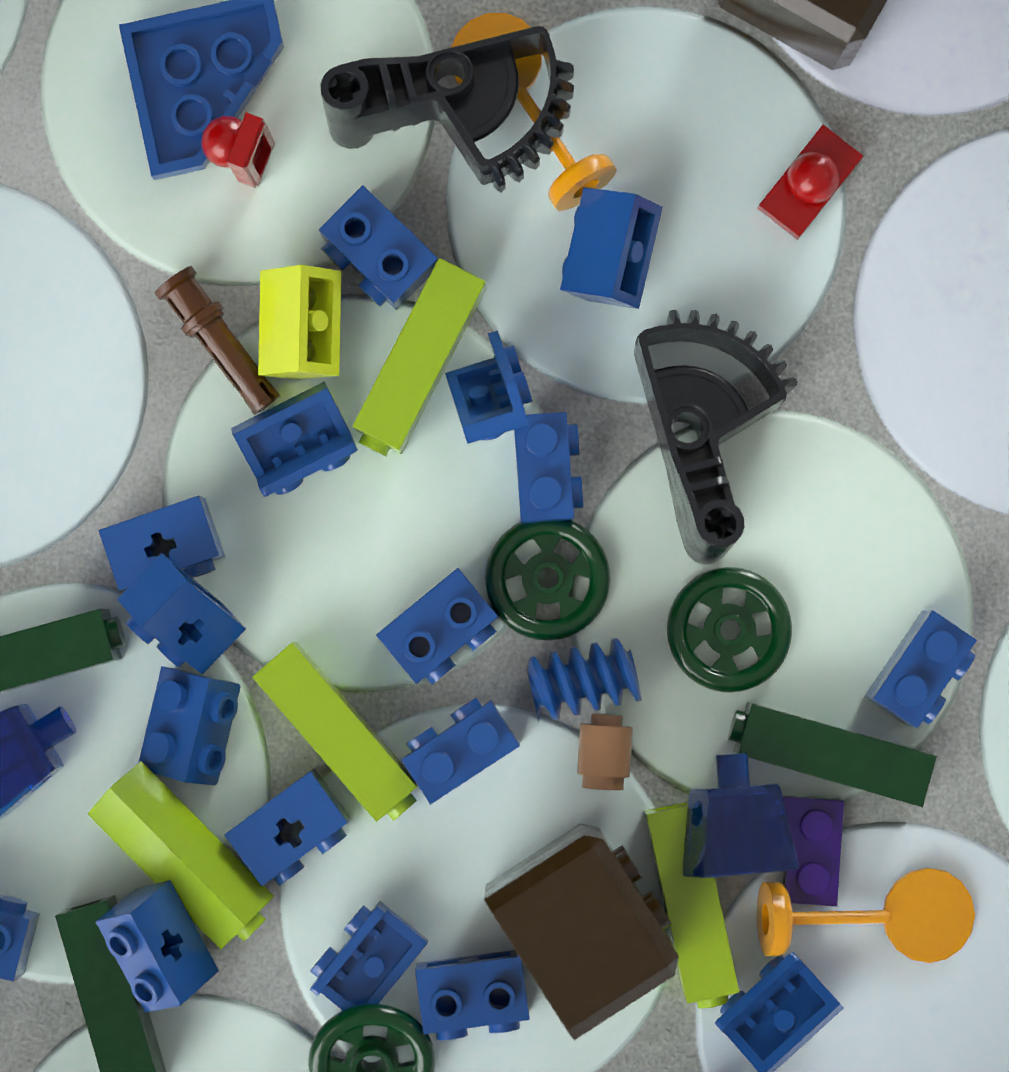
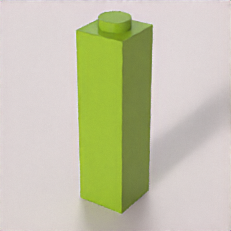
M441 258L438 259L352 425L355 431L362 434L358 443L387 457L390 449L400 454L403 453L487 289L486 281Z
M297 642L290 643L252 676L255 682L376 822L386 814L392 821L396 820L417 801L411 792L418 785L409 771Z
M142 761L113 784L87 813L155 883L171 881L191 920L220 950L236 935L245 942L266 921V918L260 911L272 900L274 895L264 885H260L255 876Z
M696 800L644 810L665 912L672 923L669 926L671 940L679 955L677 967L684 998L687 1004L697 1002L700 1009L724 1005L728 1003V995L740 992L699 803Z

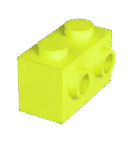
M295 265L260 271L258 375L297 380L339 376L341 271L307 265Z

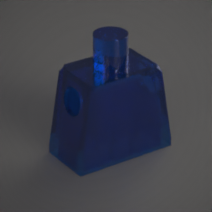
M27 704L16 705L0 712V820L7 817L64 767L54 746L77 733V730L63 707H57L38 720Z
M748 753L715 755L718 787L691 789L688 796L683 876L710 878L798 870L797 854L779 785L750 784Z

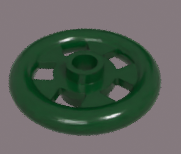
M572 520L523 524L519 522L508 529L494 545L486 565L485 585L492 608L509 628L528 638L552 641L575 635L596 619L608 597L610 569L602 546L594 535L582 525ZM533 539L541 549V553L531 557L526 564H522L515 551L524 543ZM561 539L568 541L580 551L572 564L563 556L553 552ZM544 568H552L558 575L556 585L551 588H544L538 582V573ZM574 575L589 579L588 591L583 601L568 596L573 586ZM522 576V585L528 596L513 602L507 589L506 580ZM538 602L542 604L558 602L560 604V618L552 620L536 618V604Z
M716 568L696 576L678 593L668 615L667 639L670 651L677 665L694 682L714 691L741 692L764 683L780 668L790 648L792 621L784 598L767 579L742 568ZM723 588H736L746 591L744 606L722 604ZM698 602L710 607L712 610L704 621L703 629L688 623L691 612ZM767 611L771 622V634L756 636V624L752 615L753 613ZM728 619L736 621L740 628L739 635L733 640L725 639L720 632L722 623ZM704 640L712 650L720 654V657L711 667L702 662L694 653V650ZM752 647L759 660L748 668L738 670L732 657Z
M363 1004L347 1008L324 1023L311 1044L308 1066L309 1072H434L436 1058L429 1034H423V1026L413 1016L401 1009L388 1005ZM377 1025L387 1027V1035L385 1038L375 1035L363 1036L364 1026ZM338 1040L351 1044L347 1050L346 1059L330 1055L333 1046ZM410 1044L414 1053V1061L399 1063L398 1052L395 1047ZM367 1056H377L380 1057V1060L376 1062H367L363 1058Z

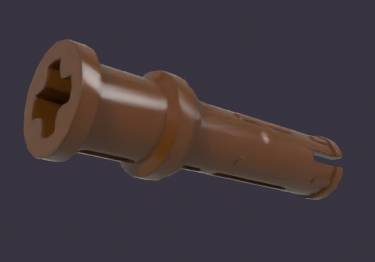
M192 266L186 267L164 282L154 294L159 300L165 299L183 322L181 330L186 336L189 335L191 338L197 337L255 416L274 403L281 395L265 376L258 375V365L222 319L224 316L223 307L218 301L212 302L194 277L197 272Z

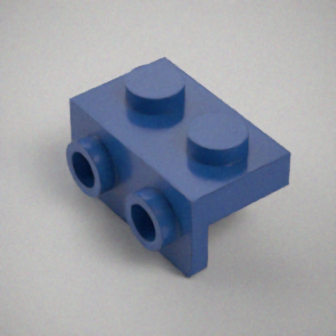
M498 330L488 333L494 358L445 373L467 444L479 440H493L505 432L529 425L523 405L533 402L524 372L521 370L514 345L503 347Z
M325 381L231 428L232 435L250 466L263 497L273 493L277 495L289 493L302 484L303 478L321 469L327 472L341 467L350 459V455L358 450L353 436Z
M161 666L139 762L142 761L154 774L184 783L217 785L220 772L226 760L225 751L232 722L238 709L240 684Z
M381 901L377 903L372 911L363 905L343 929L351 936L338 952L329 947L310 970L317 979L309 990L317 996L320 993L323 994L342 1011L363 1004H379L428 944L429 940Z
M794 952L789 953L786 957L779 955L768 962L759 973L761 980L747 993L739 991L740 993L731 996L727 1000L728 1003L724 1004L720 1009L722 1015L715 1021L716 1026L728 1036L758 1072H775L844 1009L839 1001Z

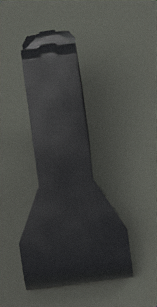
M535 26L421 56L366 58L341 64L329 69L323 76L320 87L329 132L333 141L339 146L347 149H357L366 145L374 134L389 130L395 132L400 130L401 127L415 126L421 122L436 120L442 124L478 181L482 185L492 183L494 188L502 193L506 189L504 176L509 175L513 180L520 183L524 179V171L521 164L536 170L540 166V157L537 152L550 155L554 144L550 137L560 138L562 136L564 124L560 120L569 118L571 105L566 101L574 97V85L568 82L574 77V66L571 63L556 60L553 44L547 29ZM536 54L543 55L550 86L540 115L530 130L511 148L491 159L484 158L474 142L484 139L497 130L513 109L519 87L518 69L515 60ZM451 75L463 80L455 88H445L438 84L441 78Z
M671 310L667 316V325L646 329L637 336L634 357L665 463L675 516L684 549L695 562L703 565L714 564L722 560L742 536L745 527L744 516L734 503L729 486L730 483L718 446L776 411L786 400L787 393L796 387L797 380L794 377L784 380L779 378V375L787 367L785 360H778L771 365L767 359L773 351L772 344L764 345L760 351H757L752 346L757 338L755 331L747 333L743 340L735 335L739 329L737 321H731L726 331L717 328L720 322L717 313L710 316L706 325L699 324L700 315L697 310L690 311L686 323L680 322V315L677 310ZM681 341L716 348L729 354L747 367L763 385L770 398L748 411L739 392L727 380L710 370L687 365L654 370L648 346ZM683 421L690 423L695 428L698 439L692 443L679 441L674 437L671 425ZM716 533H719V534H720V536H721L720 539H718V536H717Z

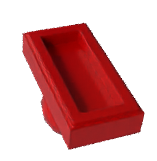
M245 112L243 120L231 116H222L212 120L203 131L201 145L203 153L210 162L219 167L230 168L238 182L256 188L260 184L275 146V141L263 118Z
M823 124L758 205L757 209L798 240L864 156Z

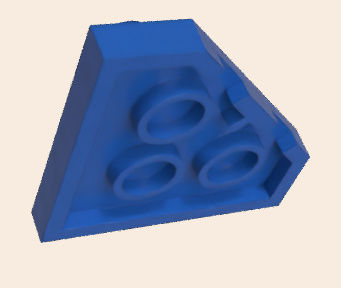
M229 0L119 24L151 177L154 180L204 170L210 161L203 153L201 145L203 131L212 120L218 117L231 116L239 118L284 48L274 0Z

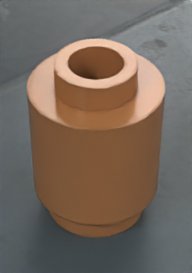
M591 714V723H580L577 774L582 775V788L624 790V778L630 777L633 727L622 726V715Z

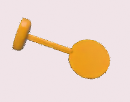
M486 13L471 19L457 32L451 48L531 27L524 20L507 13ZM541 54L515 60L519 76L517 99L533 123L537 120L541 110L527 90L535 83L542 68ZM454 76L457 84L460 85L463 80ZM550 137L554 142L553 152L565 168L553 181L548 192L551 203L558 211H565L579 205L584 187L602 189L615 176L617 168L606 155L592 154L576 162L560 138Z
M928 867L910 871L898 879L885 897L883 910L792 912L790 896L784 885L780 882H763L758 892L756 912L759 943L765 956H779L787 952L791 944L793 925L883 923L885 934L896 950L911 960L926 963L946 960L961 950L972 933L975 919L972 896L962 881L947 871Z

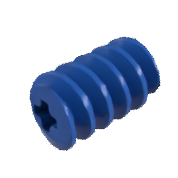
M618 638L611 640L609 655L604 654L597 642L591 643L588 660L583 658L576 647L570 648L568 664L564 665L556 652H550L547 669L542 668L535 656L529 657L527 673L538 722L541 708L543 707L547 709L553 720L560 719L561 705L565 702L575 716L580 715L583 698H587L593 709L599 711L601 710L603 694L606 693L616 707L621 706L624 689L630 691L636 702L642 701L632 652L630 649L626 651Z

